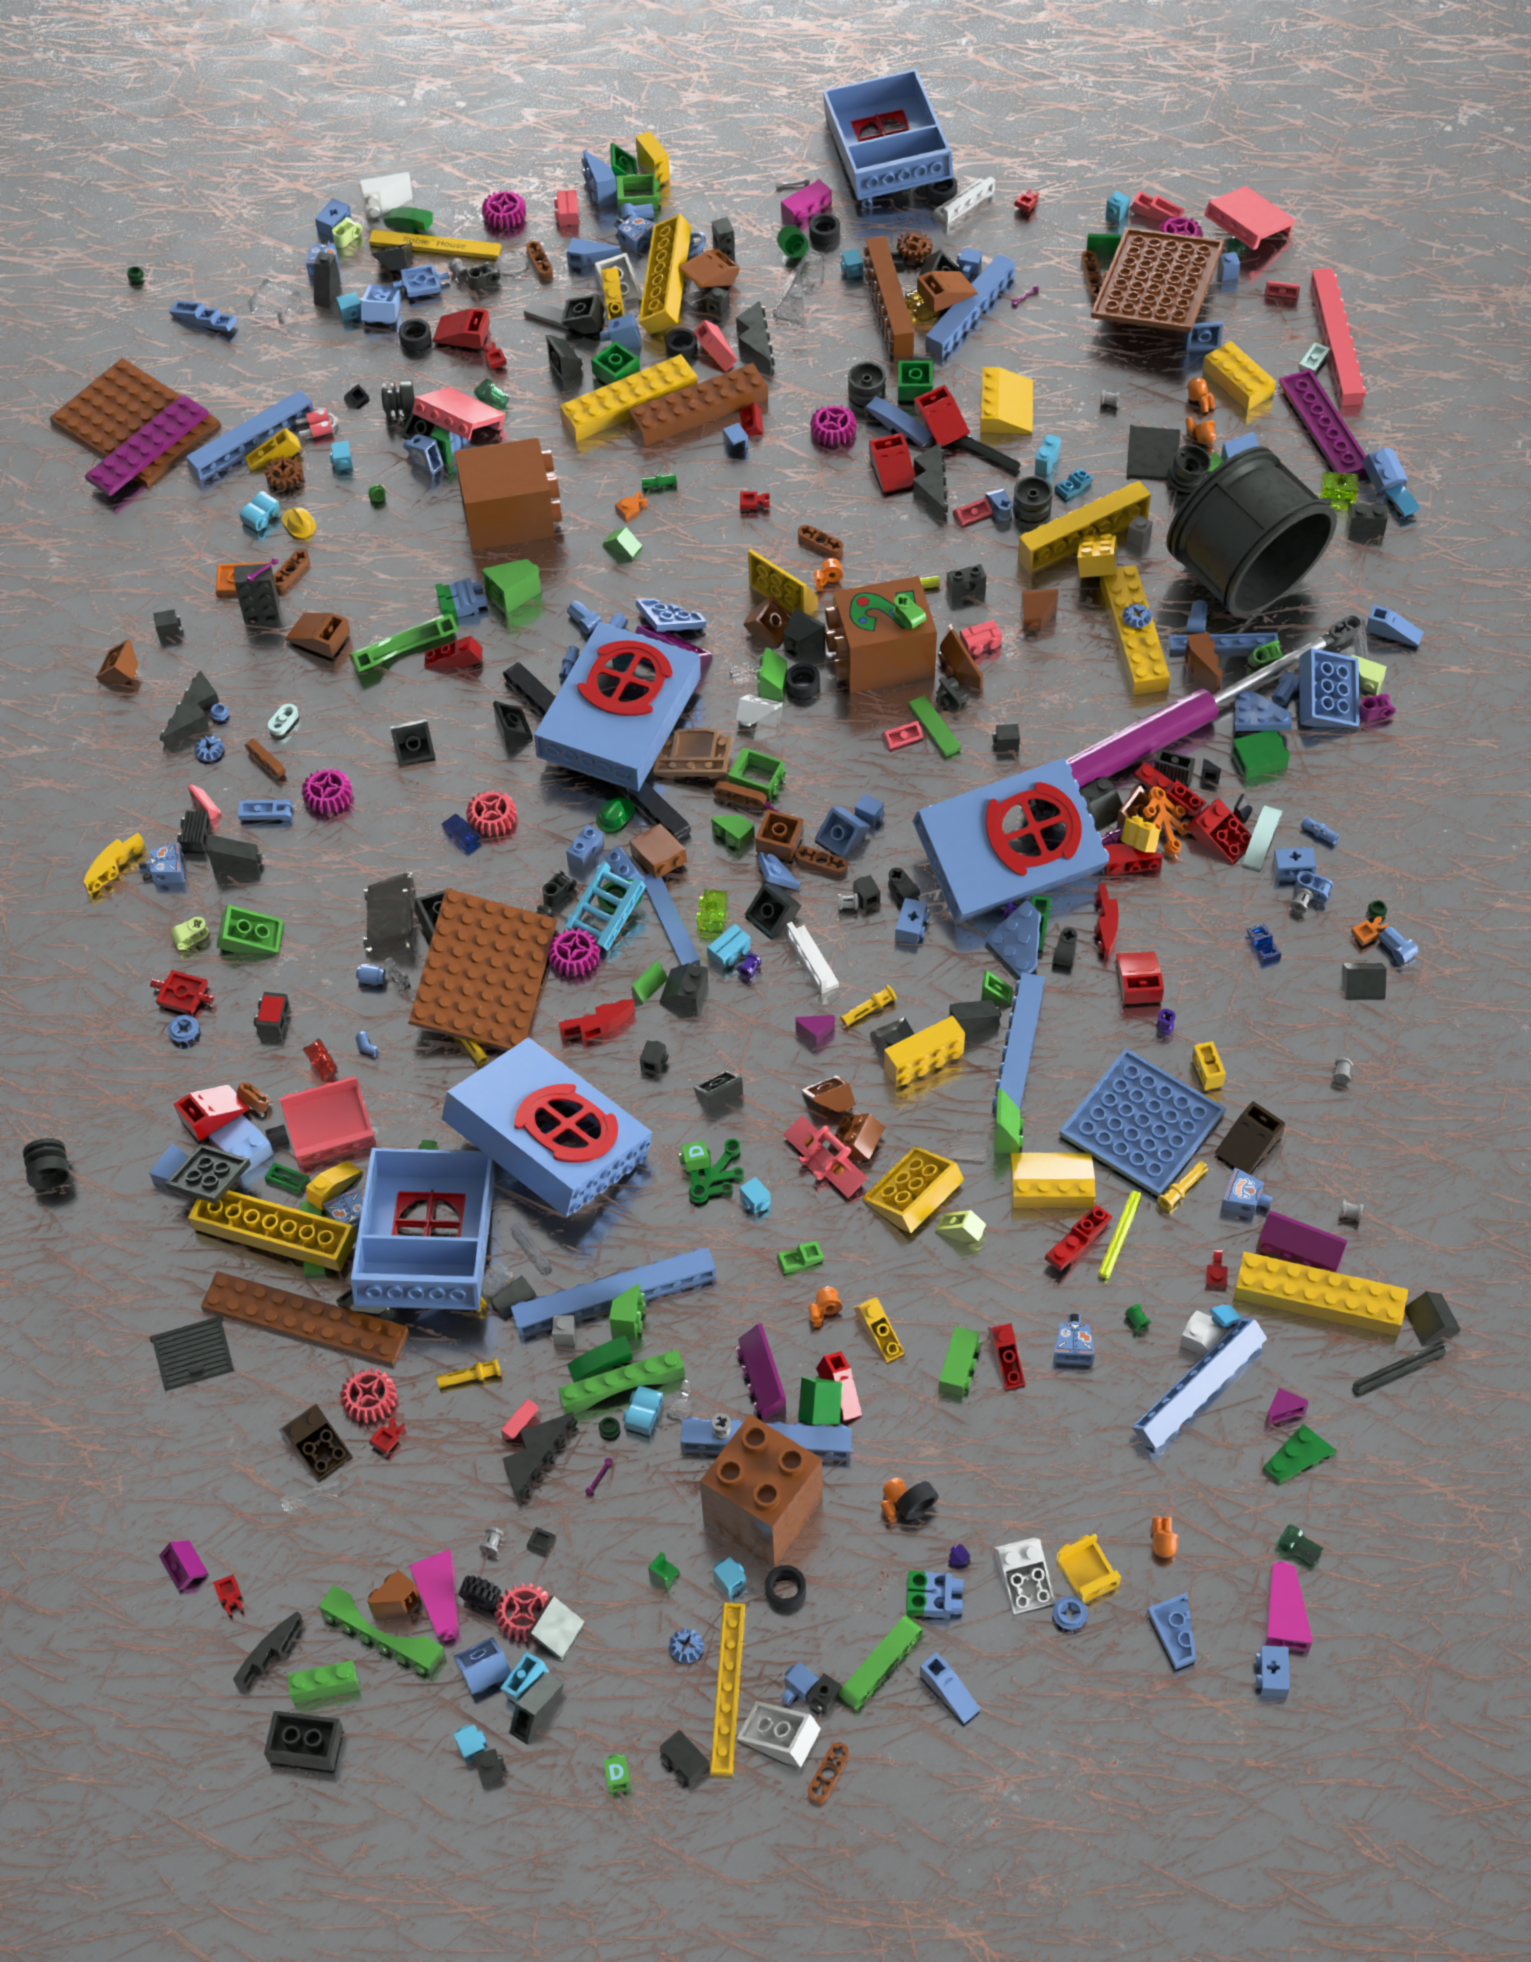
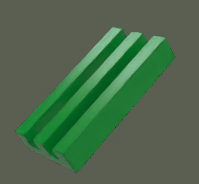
M275 1162L264 1178L265 1182L300 1196L302 1189H305L306 1183L310 1181L308 1175ZM275 1170H278V1171H280V1172H283V1173H285V1174H288V1175H290V1176H293V1177H295V1178H298V1179H300V1180H302V1181L299 1182V1181H297V1180H294V1179L290 1178L289 1176L282 1175V1174H279V1173L274 1172V1171H275Z

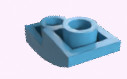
M1081 468L1070 473L1067 480L1056 484L1054 490L1067 500L1086 488L1094 478Z
M1401 483L1385 490L1386 497L1395 504L1396 510L1404 517L1420 509L1416 500Z
M1219 1305L1209 1310L1213 1316L1211 1320L1219 1328L1223 1326L1228 1329L1242 1319L1231 1305Z

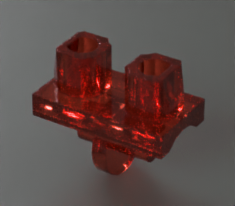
M318 1038L312 1044L303 1048L319 1078H324L338 1068L321 1039Z

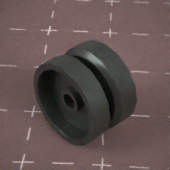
M861 362L852 366L848 374V395L850 399L861 406H867L876 396L883 399L886 389L884 369L874 362Z
M1028 476L1020 479L1014 487L1013 510L1015 514L1023 520L1035 522L1047 517L1052 505L1051 484L1046 479L1038 476Z

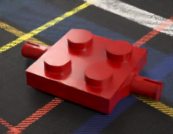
M171 970L164 982L152 979L150 987L160 989L156 999L157 1005L193 1015L200 1002L211 1005L214 1001L213 996L204 994L208 986L206 979Z

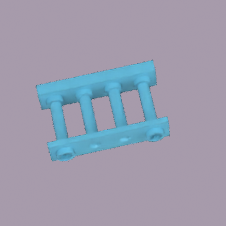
M603 861L595 869L594 877L573 913L567 917L565 927L568 931L571 928L574 930L575 928H580L582 931L587 930L590 935L593 934L597 938V944L608 952L646 885L636 877L633 882H628L609 872L611 867L607 862ZM605 878L626 889L627 892L623 898L620 899L599 888ZM597 895L617 905L614 914L609 915L590 905L594 896ZM585 911L606 921L607 926L605 930L599 931L580 921Z

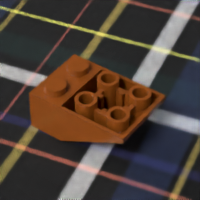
M719 249L703 252L679 266V269L684 273V276L693 280L696 286L704 288L733 285L740 267Z
M930 271L917 277V293L934 313L978 294L960 271Z
M303 613L285 640L333 658L350 634L348 619L334 613Z
M1209 633L1187 635L1184 655L1187 671L1205 690L1213 695L1220 691L1219 680L1222 679L1221 668L1218 669V655L1214 653V640H1211Z

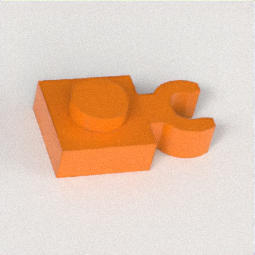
M639 491L635 493L633 498L627 496L615 503V509L626 519L640 510L639 506L647 504V497L640 499L642 498V493Z
M1379 916L1374 919L1373 923L1366 920L1353 927L1351 933L1364 946L1377 939L1379 933H1382L1388 927V924L1379 925L1382 917Z

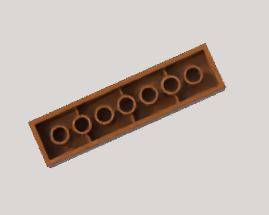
M886 236L867 238L866 246H863L864 256H866V258H863L864 268H867V279L871 280L870 289L871 292H874V303L878 304L877 313L878 316H881V327L885 328L884 337L885 340H888L889 353L892 352L893 359L914 356V330Z
M751 363L629 409L630 425L645 447L738 412L741 408L753 402L759 404L767 401L768 385L755 365Z

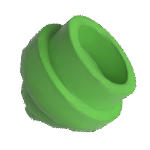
M375 484L370 487L368 496L372 501L380 502L385 498L386 491L383 486Z
M422 1140L418 1147L425 1150L439 1149L437 1142L432 1140Z

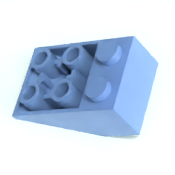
M583 150L581 161L584 170H582L584 179H587L589 191L592 190L593 201L597 202L598 207L618 203L616 178L611 167L587 150Z

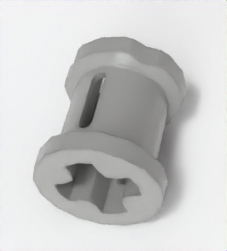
M459 258L449 263V270L456 274V278L459 281L468 277L469 269L462 265V261Z
M1103 389L1100 405H1114L1117 408L1120 392L1111 393Z
M1298 888L1296 891L1297 896L1290 906L1295 912L1305 913L1308 908L1307 904L1312 900L1313 894L1306 888Z
M854 893V895L838 894L839 911L845 908L858 910L857 893Z
M1337 1058L1335 1060L1336 1071L1333 1074V1080L1338 1083H1348L1351 1079L1349 1073L1353 1062L1349 1058Z
M1343 1200L1339 1218L1347 1217L1360 1222L1363 1204L1358 1206Z
M724 1413L716 1414L712 1419L713 1435L716 1438L726 1439L730 1436L731 1432L730 1417Z
M486 1527V1535L483 1543L479 1545V1549L484 1553L496 1555L500 1538H503L504 1532L495 1527Z

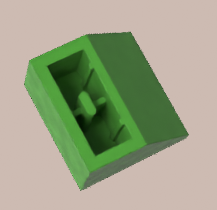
M765 647L764 655L761 654L760 656L761 669L757 671V691H760L761 698L782 701L786 683L787 661L770 648Z
M640 1284L634 1285L612 1301L609 1317L612 1338H619L625 1335L626 1339L636 1340L637 1333H641V1314L645 1313L646 1302H644L645 1293L641 1292Z

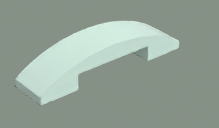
M1264 805L1242 866L1261 871L1267 850L1282 815L1281 810Z

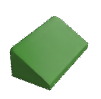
M655 961L631 985L632 996L641 1003H645L668 979L658 961Z

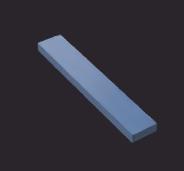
M1210 634V638L1215 643L1214 653L1253 652L1258 647L1278 640V634ZM1187 635L1168 636L1169 654L1185 653Z
M651 874L645 875L646 880L643 881L646 885L645 890L680 965L700 963L697 951L662 877L655 879Z

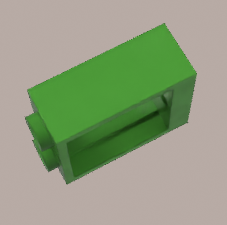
M655 174L616 176L619 211L620 207L625 203H631L633 206L652 203L653 209H658L657 202L661 201L660 192H657V190H660L659 180H656ZM652 189L653 194L650 196L624 197V191Z
M743 747L728 774V783L760 791L770 800L771 796L776 794L779 781L783 780L786 775L784 761ZM748 764L775 773L768 786L742 777Z

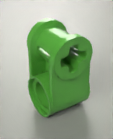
M900 594L895 597L893 615L908 630H912L926 621L924 611L907 595Z
M1279 640L1256 648L1249 654L1248 663L1252 667L1257 668L1284 657L1285 654H1282L1279 647ZM1256 654L1261 657V661L1256 658Z

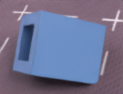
M739 423L723 429V441L726 445L731 443L734 445L741 442L745 449L748 448V436Z

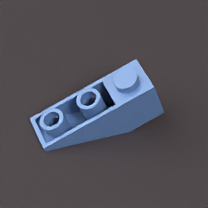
M572 238L566 251L568 264L578 266L595 265L597 262L620 255V246Z
M1373 605L1368 618L1366 632L1416 647L1419 646L1423 631L1393 610Z
M937 1652L920 1665V1676L963 1724L981 1710L953 1669Z

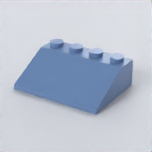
M1310 648L1299 655L1300 724L1326 728L1360 727L1358 658Z

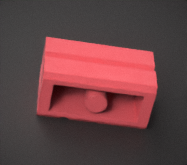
M576 190L557 191V198H554V207L558 208L555 210V220L559 219L560 226H568V224L570 226L578 225Z
M991 620L961 630L960 639L970 655H978L984 650L996 649L1001 645L1002 633L997 628L995 621Z

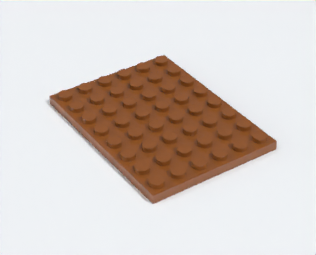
M1126 227L1091 311V318L1191 333L1222 253L1224 240Z
M121 358L49 417L52 424L106 458L181 395L124 358ZM209 414L134 476V478L149 486L221 425L220 420Z
M446 888L408 1024L509 1051L527 1039L549 954V943H552L557 919Z

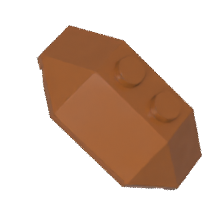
M949 625L940 644V653H938L940 662L945 664L948 675L954 677L958 683L982 689L984 685L983 674L953 626Z

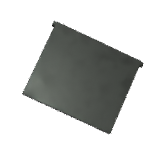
M1130 425L1126 477L1168 479L1167 471L1180 445V429Z
M222 1316L150 1337V1341H153L165 1390L234 1369L222 1325Z

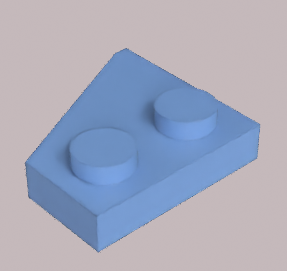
M760 852L757 859L766 881L795 890L799 888L800 882L776 856Z

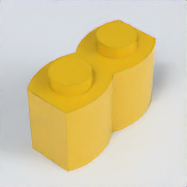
M1132 816V819L1126 818L1121 841L1143 852H1155L1160 830L1155 827V824L1143 822V818Z

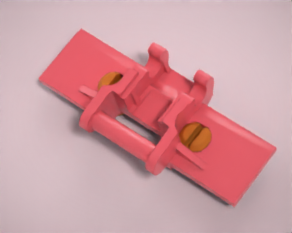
M801 1115L783 1136L804 1155L803 1158L799 1157L798 1161L802 1165L807 1166L817 1180H823L827 1177L849 1198L868 1177L847 1158L851 1153V1149L848 1146L845 1147L829 1131V1127L823 1126L818 1130ZM825 1140H828L840 1152L837 1156L834 1157L822 1145Z

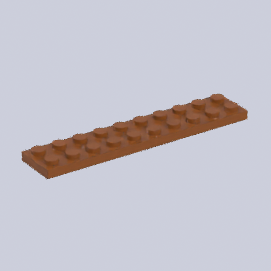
M219 1271L216 1272L201 1304V1309L391 1366L394 1365L408 1332V1327Z

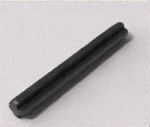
M968 435L955 440L1015 472L1020 468L1021 463Z
M1439 1342L1354 1381L1353 1388L1357 1393H1361L1445 1354L1447 1348L1443 1342Z

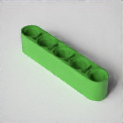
M905 1615L844 1684L838 1696L857 1710L919 1639L924 1629Z

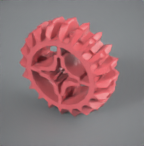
M485 790L484 794L478 792L477 797H472V802H468L466 818L471 829L474 828L476 833L480 832L482 836L488 833L489 837L492 834L498 836L499 832L505 834L506 829L511 830V824H515L517 816L516 805L513 799L509 798L507 793L502 794L501 790L497 793L494 790L490 793ZM503 809L506 811L504 815L501 814Z
M370 1367L368 1372H364L361 1368L360 1374L357 1375V1373L353 1372V1378L347 1377V1384H342L343 1391H340V1397L342 1398L340 1403L341 1406H344V1412L348 1413L351 1419L355 1417L358 1423L364 1419L366 1424L369 1419H372L376 1423V1417L384 1419V1412L390 1414L391 1410L389 1407L395 1406L394 1400L397 1399V1395L395 1393L396 1386L393 1385L392 1378H388L386 1372L381 1374L379 1369L373 1372ZM381 1388L385 1390L382 1400L378 1396ZM356 1391L358 1393L357 1401L353 1403L352 1397L354 1392Z
M522 1582L521 1588L517 1589V1586L513 1584L512 1592L506 1589V1596L500 1595L499 1601L501 1603H496L498 1611L495 1612V1617L498 1618L496 1623L497 1626H501V1632H507L509 1639L515 1635L517 1642L521 1637H524L525 1642L528 1641V1637L531 1636L528 1634V1631L536 1620L534 1613L540 1605L543 1608L548 1600V1593L546 1591L542 1592L540 1586L534 1589L533 1584L530 1583L528 1588H525V1584ZM513 1604L515 1611L512 1613V1617L508 1619L507 1612ZM520 1609H521L522 1611H523V1610H525V1611L528 1610L529 1615H528V1614H524V1613L521 1614ZM524 1623L528 1624L527 1626H519L520 1624Z

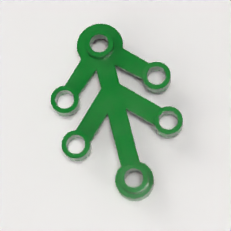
M728 1139L725 1142V1152L713 1168L710 1162L711 1152L707 1149L710 1167L704 1168L705 1179L702 1183L698 1175L699 1169L694 1172H688L693 1184L689 1189V1198L693 1202L702 1203L710 1195L722 1193L724 1196H729L733 1193V1185L730 1182H724L720 1186L709 1187L712 1182L732 1178L735 1181H741L744 1178V1170L740 1167L721 1172L730 1158L740 1153V1143L738 1140ZM740 1172L741 1175L736 1176L735 1173ZM729 1187L730 1190L725 1191L724 1188Z

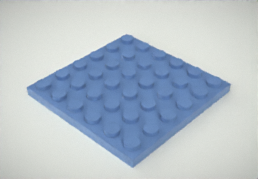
M1125 1048L1059 1130V1135L1159 1197L1165 1192L1225 1114L1226 1108Z

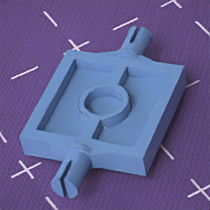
M433 264L401 269L402 280L392 281L393 289L404 287L408 298L441 292L440 280L449 279L448 272L438 274Z

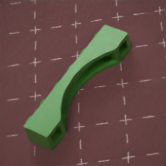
M446 613L349 653V657L355 671L360 672L403 651L457 632L458 628L453 615Z
M678 1349L560 1387L558 1388L559 1399L565 1414L571 1412L576 1414L587 1410L613 1394L627 1389L652 1384H668L685 1378L684 1365Z
M335 1585L331 1587L319 1605L323 1619L330 1623L334 1621L340 1624L339 1627L347 1633L354 1632L361 1641L367 1644L369 1642L375 1644L376 1648L382 1653H391L398 1662L402 1664L407 1662L421 1675L426 1673L431 1676L445 1655L443 1646L425 1636L404 1638L388 1635L377 1630L361 1616L354 1604L352 1595Z

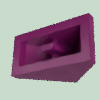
M835 1015L795 1017L796 1031L817 1046L835 1029Z
M1279 1388L1267 1413V1425L1305 1413L1309 1404L1307 1399Z

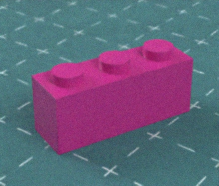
M818 179L782 200L781 214L791 223L795 224L831 203L832 190Z

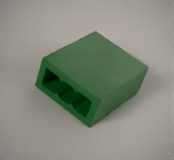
M1263 731L1233 740L1231 751L1245 779L1287 768L1290 753L1288 749L1284 748L1282 737L1276 731Z

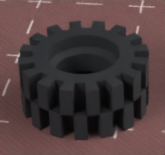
M468 1575L467 1577L465 1576L458 1594L460 1598H463L462 1600L468 1601L469 1604H474L475 1607L480 1606L482 1609L487 1608L491 1610L496 1606L501 1589L498 1586H494L493 1582H488L487 1579L483 1580L481 1577L476 1578L473 1575Z

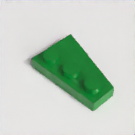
M1302 1424L1263 1466L1262 1470L1277 1483H1281L1300 1473L1301 1470L1319 1463L1320 1460L1336 1454L1337 1450L1306 1425Z

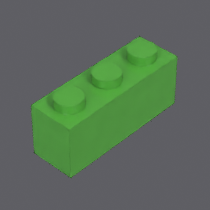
M955 1326L939 1379L938 1390L963 1396L965 1389L969 1390L971 1383L969 1373L970 1370L974 1371L977 1359L974 1358L975 1352L979 1353L982 1341L979 1340V1332Z
M353 1660L287 1674L289 1693L293 1704L359 1690L357 1672Z

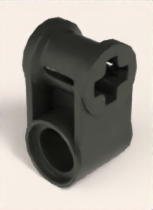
M491 262L471 268L467 273L468 286L472 290H480L483 287L495 284L501 277L500 273L495 271L494 265Z
M895 867L889 871L888 887L902 905L905 898L914 900L921 895L918 886L902 868Z
M558 871L542 888L544 904L549 907L557 906L567 895L573 892L577 885L576 880L565 876L563 871Z
M1065 928L1061 931L1055 948L1053 963L1072 966L1077 941V932L1074 929Z

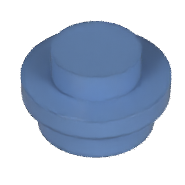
M221 703L213 705L210 710L211 718L216 721L226 719L229 714L228 708Z

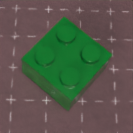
M616 341L591 359L592 374L607 385L640 372L639 358Z
M898 361V400H914V398L933 390V361Z

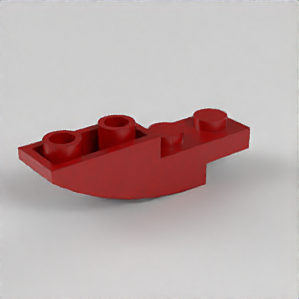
M1146 761L1133 775L1134 778L1147 787L1146 792L1148 793L1153 787H1159L1164 790L1166 798L1176 807L1178 805L1182 806L1185 809V814L1196 817L1207 804V802L1177 780L1174 783Z
M1098 884L1097 892L1094 893L1095 903L1099 904L1097 925H1094V932L1096 937L1099 936L1098 949L1100 953H1103L1105 960L1109 958L1115 945L1119 911L1117 898L1109 899L1106 884Z
M623 999L611 1004H602L595 1007L596 1014H588L580 1018L566 1019L558 1022L561 1039L581 1035L582 1041L613 1030L635 1012L634 1000Z
M1096 1204L1072 1226L1071 1232L1046 1253L1044 1259L1059 1271L1067 1264H1072L1098 1237L1112 1219V1215Z

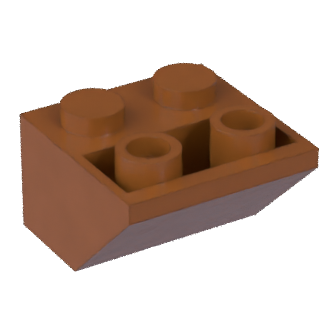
M870 1113L843 1117L834 1136L845 1147L848 1146L851 1149V1153L847 1156L848 1159L854 1161L869 1160L885 1127ZM830 1143L828 1150L839 1154L840 1152Z
M399 1569L395 1573L389 1574L384 1580V1584L379 1589H374L367 1600L371 1614L375 1619L407 1617L422 1602L417 1585Z

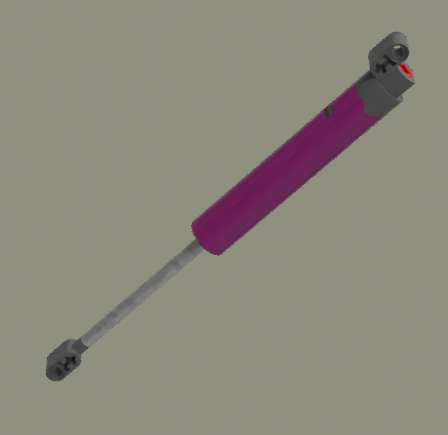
M1355 615L1347 616L1334 623L1327 634L1212 695L1204 688H1199L1067 759L1066 762H1069L1071 765V774L1074 780H1077L1079 788L1082 789L1104 776L1108 778L1159 749L1216 720L1219 714L1218 704L1298 662L1299 655L1310 648L1320 650L1329 644L1338 646L1348 641L1358 632L1361 620ZM1028 800L1029 808L1036 822L1054 817L1057 810L1055 805L1044 800ZM1025 815L1022 819L1023 828L1028 826Z

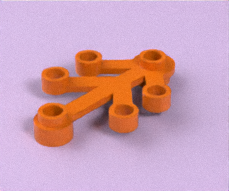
M1153 787L1148 794L1150 802L1143 809V813L1147 818H1151L1156 814L1155 807H1158L1159 813L1153 824L1161 831V824L1163 823L1168 842L1164 844V850L1168 855L1174 856L1181 850V843L1175 839L1171 825L1181 835H1186L1190 832L1186 828L1188 823L1183 822L1181 824L1176 819L1185 815V809L1180 805L1176 807L1166 798L1164 790L1159 787ZM1166 808L1172 812L1174 817L1166 811Z

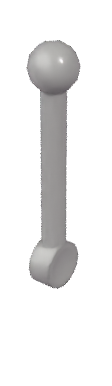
M805 179L804 181L784 183V184H782L781 182H778V183L776 184V188H777V189H782L783 187H786V186H793V185H800V184L809 185V184H810V180H809V179Z

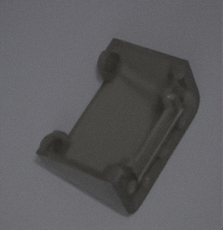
M412 872L402 873L368 885V889L364 890L365 901H367V937H363L364 949L367 948L368 955L415 954V944H413V900L416 898V889Z

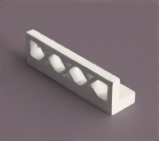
M991 176L986 180L980 178L935 209L934 214L949 224L994 193L995 179Z
M792 922L787 923V937L820 993L824 994L838 988V980L806 927L803 925L795 928Z

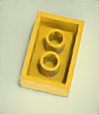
M1104 534L1101 537L1089 535L1080 539L1077 557L1080 578L1116 574L1118 561L1116 535Z

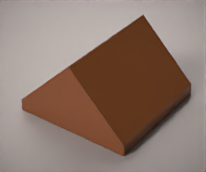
M1140 785L1136 787L1119 810L1118 828L1123 827L1126 818L1132 819V816L1143 818V822L1153 823L1159 813L1158 808L1155 807L1156 814L1147 818L1144 815L1143 809L1148 806L1150 801Z

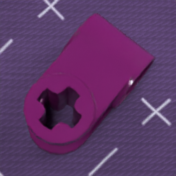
M1384 693L1363 698L1359 707V719L1370 721L1392 716L1396 709L1389 701L1390 696Z

